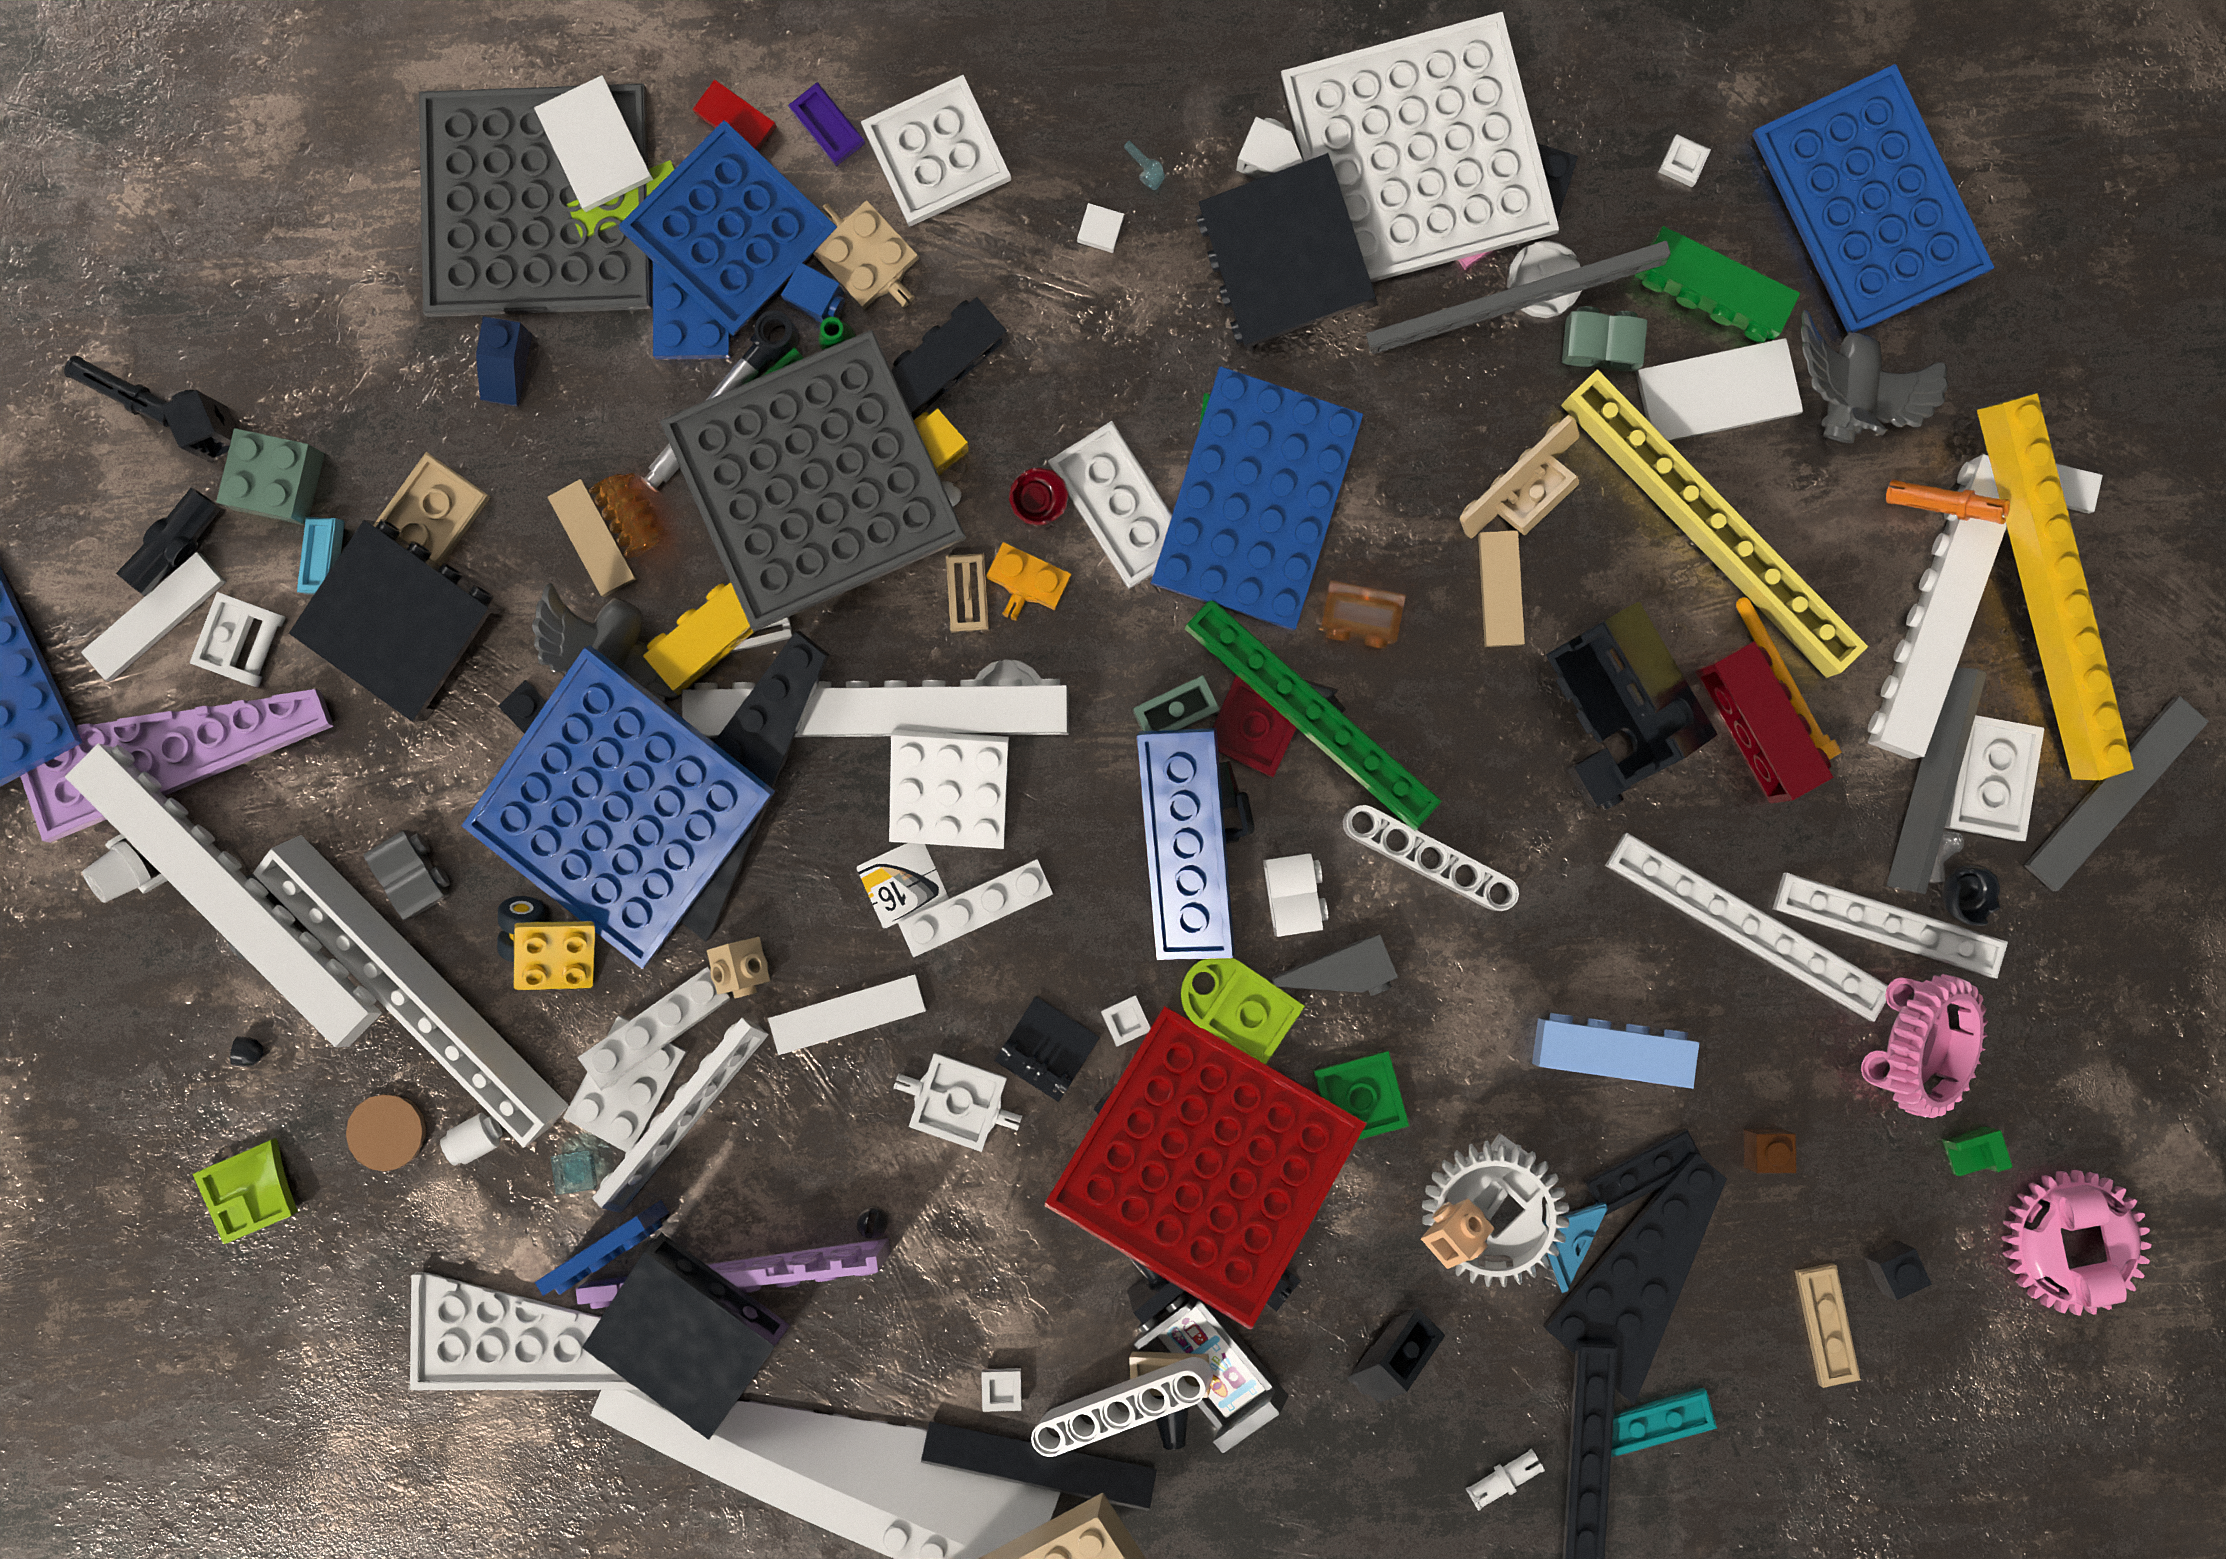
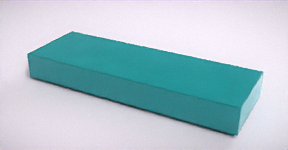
M1699 1388L1614 1412L1611 1457L1717 1429L1707 1390Z

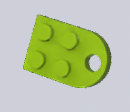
M1209 958L1198 961L1186 973L1181 986L1183 1008L1194 1024L1263 1064L1267 1063L1305 1007L1234 958ZM1200 972L1210 973L1215 981L1213 990L1207 994L1197 993L1192 986L1194 976Z

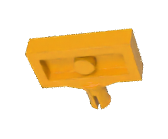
M1002 542L986 577L988 580L1003 586L1012 594L1002 614L1009 618L1014 605H1016L1010 617L1011 620L1017 621L1025 601L1040 603L1055 611L1071 579V573Z

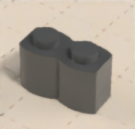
M402 830L363 854L371 871L383 886L389 900L403 920L416 917L450 896L447 889L450 881L446 873L438 865L433 867L427 856L430 852L427 842L419 833L413 834L410 830Z

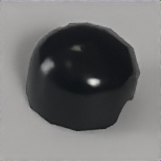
M1966 865L1959 867L1945 881L1942 890L1945 909L1963 923L1986 925L1988 924L1987 917L2000 909L1998 899L2000 885L1997 876L1984 866Z

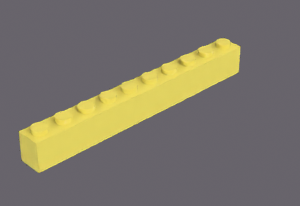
M1598 369L1564 401L1561 406L1826 678L1842 673L1868 648L1860 637Z

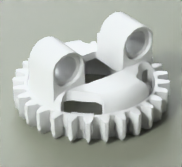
M1485 1141L1483 1152L1480 1153L1477 1152L1473 1144H1469V1156L1466 1158L1456 1150L1454 1152L1455 1165L1446 1160L1442 1161V1168L1446 1172L1445 1175L1438 1172L1432 1173V1179L1438 1184V1187L1426 1186L1425 1188L1426 1194L1433 1197L1434 1200L1429 1199L1422 1202L1424 1210L1433 1212L1422 1217L1423 1224L1433 1225L1435 1221L1432 1216L1445 1204L1446 1196L1448 1202H1451L1452 1205L1467 1198L1472 1202L1493 1181H1496L1524 1210L1496 1237L1493 1236L1492 1231L1485 1240L1488 1244L1487 1248L1477 1258L1456 1265L1455 1274L1460 1276L1465 1269L1470 1270L1471 1283L1476 1281L1479 1274L1484 1275L1487 1287H1490L1493 1277H1499L1504 1288L1507 1285V1276L1513 1275L1517 1283L1521 1284V1272L1525 1270L1535 1278L1537 1275L1534 1264L1538 1262L1547 1269L1549 1261L1545 1255L1546 1252L1556 1257L1559 1254V1249L1553 1241L1565 1243V1234L1557 1228L1569 1227V1219L1559 1216V1214L1569 1212V1205L1565 1202H1557V1200L1565 1197V1189L1552 1188L1559 1180L1558 1175L1555 1173L1546 1176L1545 1173L1549 1167L1548 1163L1544 1161L1536 1166L1534 1164L1536 1159L1535 1152L1532 1151L1526 1156L1521 1152V1145L1518 1144L1512 1150V1153L1506 1151L1505 1141L1500 1142L1498 1151H1492L1489 1142ZM1544 1196H1545L1546 1201H1547V1204H1546V1224H1547V1226H1545V1225L1543 1224V1222H1542V1215H1543L1542 1199H1543ZM1483 1255H1506L1513 1259V1267L1507 1268L1506 1261H1485V1267H1482L1478 1264V1258Z

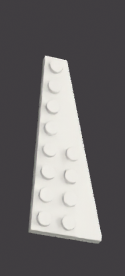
M415 1272L411 1275L410 1390L639 1389L582 1349V1346L601 1319L600 1316L426 1272Z

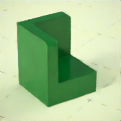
M1985 1126L1942 1139L1952 1172L1956 1176L1966 1175L1986 1168L1996 1172L2013 1168L2002 1132L1999 1129Z

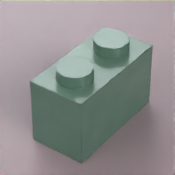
M1203 675L1133 708V713L1142 731L1184 730L1218 714L1220 711Z

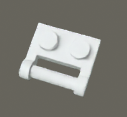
M217 592L190 664L259 688L262 676H259L277 627H282L286 617ZM257 618L262 620V624L245 668L242 670L235 666L253 619Z

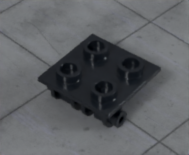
M1035 996L994 1061L1059 1102L1100 1037Z

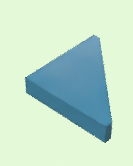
M1606 1201L1560 1215L1569 1219L1568 1228H1557L1565 1234L1566 1240L1565 1243L1553 1241L1559 1249L1557 1257L1549 1253L1547 1254L1562 1293L1568 1292L1569 1286L1608 1210ZM1546 1220L1542 1221L1543 1224L1547 1226Z

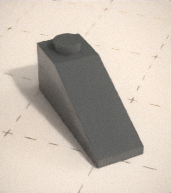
M1374 934L1274 976L1271 980L1276 987L1362 993L1369 991L1370 995L1373 996L1392 988L1390 981L1398 978V975L1381 935Z

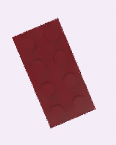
M1754 641L1726 653L1694 672L1769 803L1793 801L1834 778L1829 770L1831 762L1827 754L1821 748H1816L1810 737L1812 730L1806 718L1802 714L1797 715L1790 702L1792 694L1782 680H1777L1770 668L1773 666V662L1769 653L1764 647H1758Z

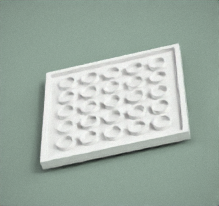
M1503 11L1281 71V78L1302 160L1305 162L1329 153L1371 282L1558 233L1559 226Z

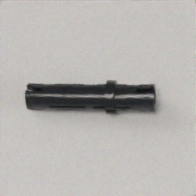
M77 355L72 356L67 361L64 368L66 377L74 379L98 393L123 404L125 409L134 415L142 414L164 427H169L161 405L167 402L151 394L149 388L141 384L133 385L83 360L82 357Z

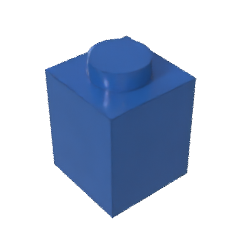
M801 262L798 263L781 294L788 306L820 323L828 317H837L845 302V298L842 297L844 292L840 283Z

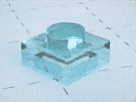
M592 1149L557 1154L550 1157L556 1195L592 1190L598 1187Z

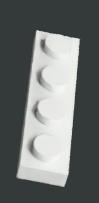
M1037 859L898 922L912 956L916 957L1051 896L1053 892Z
M706 967L580 1055L578 1059L602 1091L730 1000V997L727 993L717 995L710 970Z

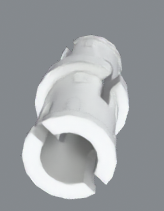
M1531 1448L1528 1452L1503 1467L1501 1464L1494 1467L1495 1472L1465 1489L1479 1511L1482 1507L1507 1492L1509 1495L1517 1492L1515 1487L1540 1472H1544L1545 1469Z

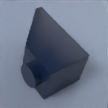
M483 316L476 351L481 401L519 407L533 335L522 323Z

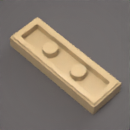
M582 479L548 496L552 507L602 597H606L637 580Z
M1518 531L1480 532L1478 534L1484 646L1524 645Z
M1829 1263L1795 1270L1818 1384L1824 1388L1861 1380L1837 1265Z

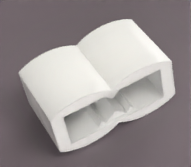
M1311 853L1263 860L1274 935L1279 937L1323 930L1322 921H1328V910L1325 898H1318L1316 883H1322V871L1319 860L1313 861Z

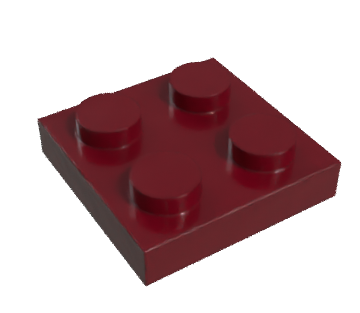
M1238 676L1235 677L1212 728H1217L1218 753L1272 778L1296 730V726Z

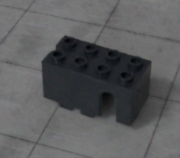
M1639 601L1546 654L1559 677L1556 682L1566 699H1572L1579 711L1576 713V716L1587 734L1591 732L1598 743L1618 730H1623L1629 736L1633 745V752L1612 767L1624 789L1685 759L1718 735Z

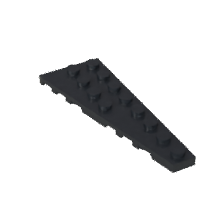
M796 631L714 741L716 745L772 789L781 768L785 765L795 734L800 729L803 714L811 696L814 695L830 654L801 631ZM769 801L680 920V922L705 942L710 940L716 932L717 922L722 910L725 909L728 903L729 893L736 877L740 874L743 866L742 862L751 840L754 839Z

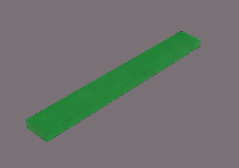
M1209 600L1186 624L1184 629L1414 831L1442 802L1431 790L1215 601Z

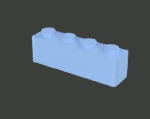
M1550 1013L1549 1020L1538 1018L1532 1064L1536 1066L1694 1089L1699 1042L1687 1040L1688 1032L1665 1029L1664 1036L1649 1034L1650 1027L1635 1024H1626L1625 1031L1611 1029L1612 1021L1588 1018L1587 1025L1573 1023V1016Z

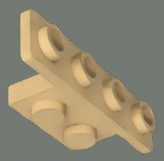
M1567 415L1561 422L1553 424L1539 443L1533 448L1524 451L1519 457L1518 462L1506 474L1499 475L1487 492L1478 500H1474L1466 506L1463 514L1460 516V522L1465 534L1472 539L1498 514L1525 536L1579 485L1578 476L1556 460L1579 438L1576 420L1572 416Z

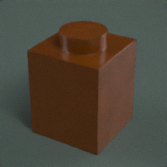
M1744 1129V1168L1756 1173H1796V1134L1784 1129Z

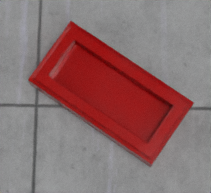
M715 79L692 109L697 116L714 128L725 120L758 152L777 128L773 120Z

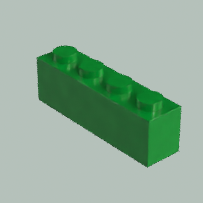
M1662 226L1654 236L1650 246L1667 241L1671 254L1665 265L1635 274V277L1642 280V284L1645 287L1656 292L1665 291L1675 296L1676 301L1687 308L1696 309L1698 307L1710 313L1711 319L1726 326L1732 324L1744 330V334L1751 340L1770 342L1781 334L1799 298V292Z

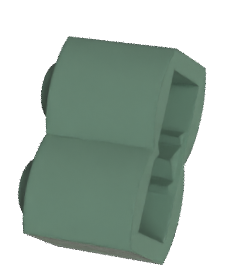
M1584 306L1577 308V311H1572L1566 318L1562 363L1580 367H1600L1614 371L1636 372L1644 363L1647 320L1638 318V314L1632 311H1618L1614 313V316L1600 313V309L1596 307Z

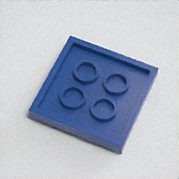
M659 1200L534 1283L543 1296L553 1289L556 1290L558 1295L562 1294L590 1273H594L624 1251H628L661 1228L663 1224L660 1219L669 1213L663 1201Z

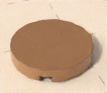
M386 1093L369 1097L356 1106L348 1119L346 1138L349 1150L358 1162L369 1169L385 1172L404 1167L415 1159L420 1152L423 1140H425L427 1130L424 1116L414 1102L397 1094Z

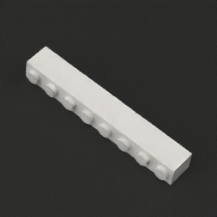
M1982 454L1962 466L1957 477V483L1961 484L1958 492L1968 489L1974 490L1976 495L2000 499L1988 455ZM1944 514V518L1948 521L1944 532L1937 536L1933 544L1932 554L1935 557L1932 566L1924 572L1920 580L1919 589L1922 590L1919 602L1913 605L1907 616L1906 625L1910 627L1905 640L1902 639L1895 650L1893 659L1897 663L1893 674L1886 678L1882 686L1881 696L1884 699L1881 708L1873 714L1868 725V732L1871 733L1868 741L1869 744L1909 759L1925 756L2006 530V522L2001 525L1973 518L1964 521L1958 520L1957 515Z

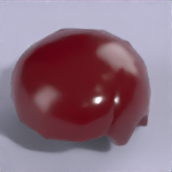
M1037 467L1028 469L1015 478L1009 491V502L1014 514L1023 522L1042 526L1053 522L1065 512L1069 492L1064 479L1051 469Z

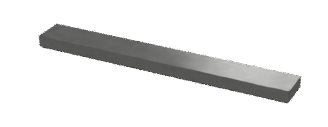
M1667 241L1366 333L1370 354L1383 352L1663 266L1667 263L1671 254Z

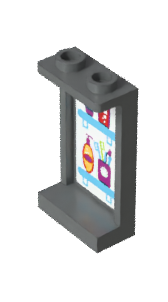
M1182 1292L1165 1306L1167 1311L1159 1317L1157 1314L1154 1315L1144 1325L1140 1323L1137 1327L1140 1330V1334L1133 1345L1139 1350L1147 1344L1153 1352L1209 1354V1365L1213 1373L1210 1394L1208 1398H1202L1197 1405L1219 1430L1213 1443L1222 1453H1225L1279 1415L1289 1395L1218 1310L1192 1294L1186 1296Z

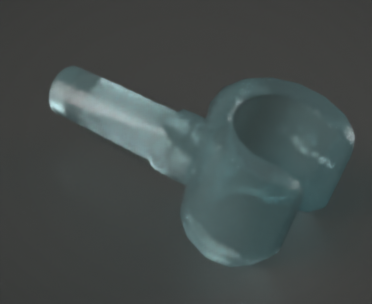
M1128 141L1124 148L1144 168L1139 176L1140 180L1153 190L1158 189L1165 178L1162 165L1156 160H1149L1131 141Z

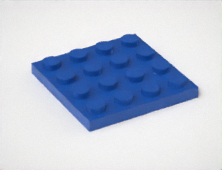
M725 120L619 224V230L733 336L791 278L798 263L805 264L817 248L837 228L831 220Z

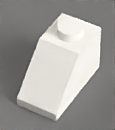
M1255 117L1238 157L1236 170L1253 178L1260 179L1300 164L1303 160L1291 131L1286 130L1281 122L1272 118L1262 120Z

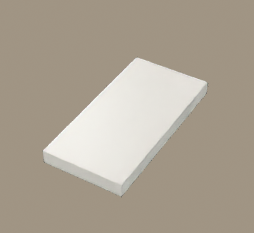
M1786 338L1639 369L1636 372L1646 419L1668 442L1798 415L1803 412Z
M1111 421L1048 460V464L1054 472L1064 479L1069 497L1129 590L1153 575L1172 514Z

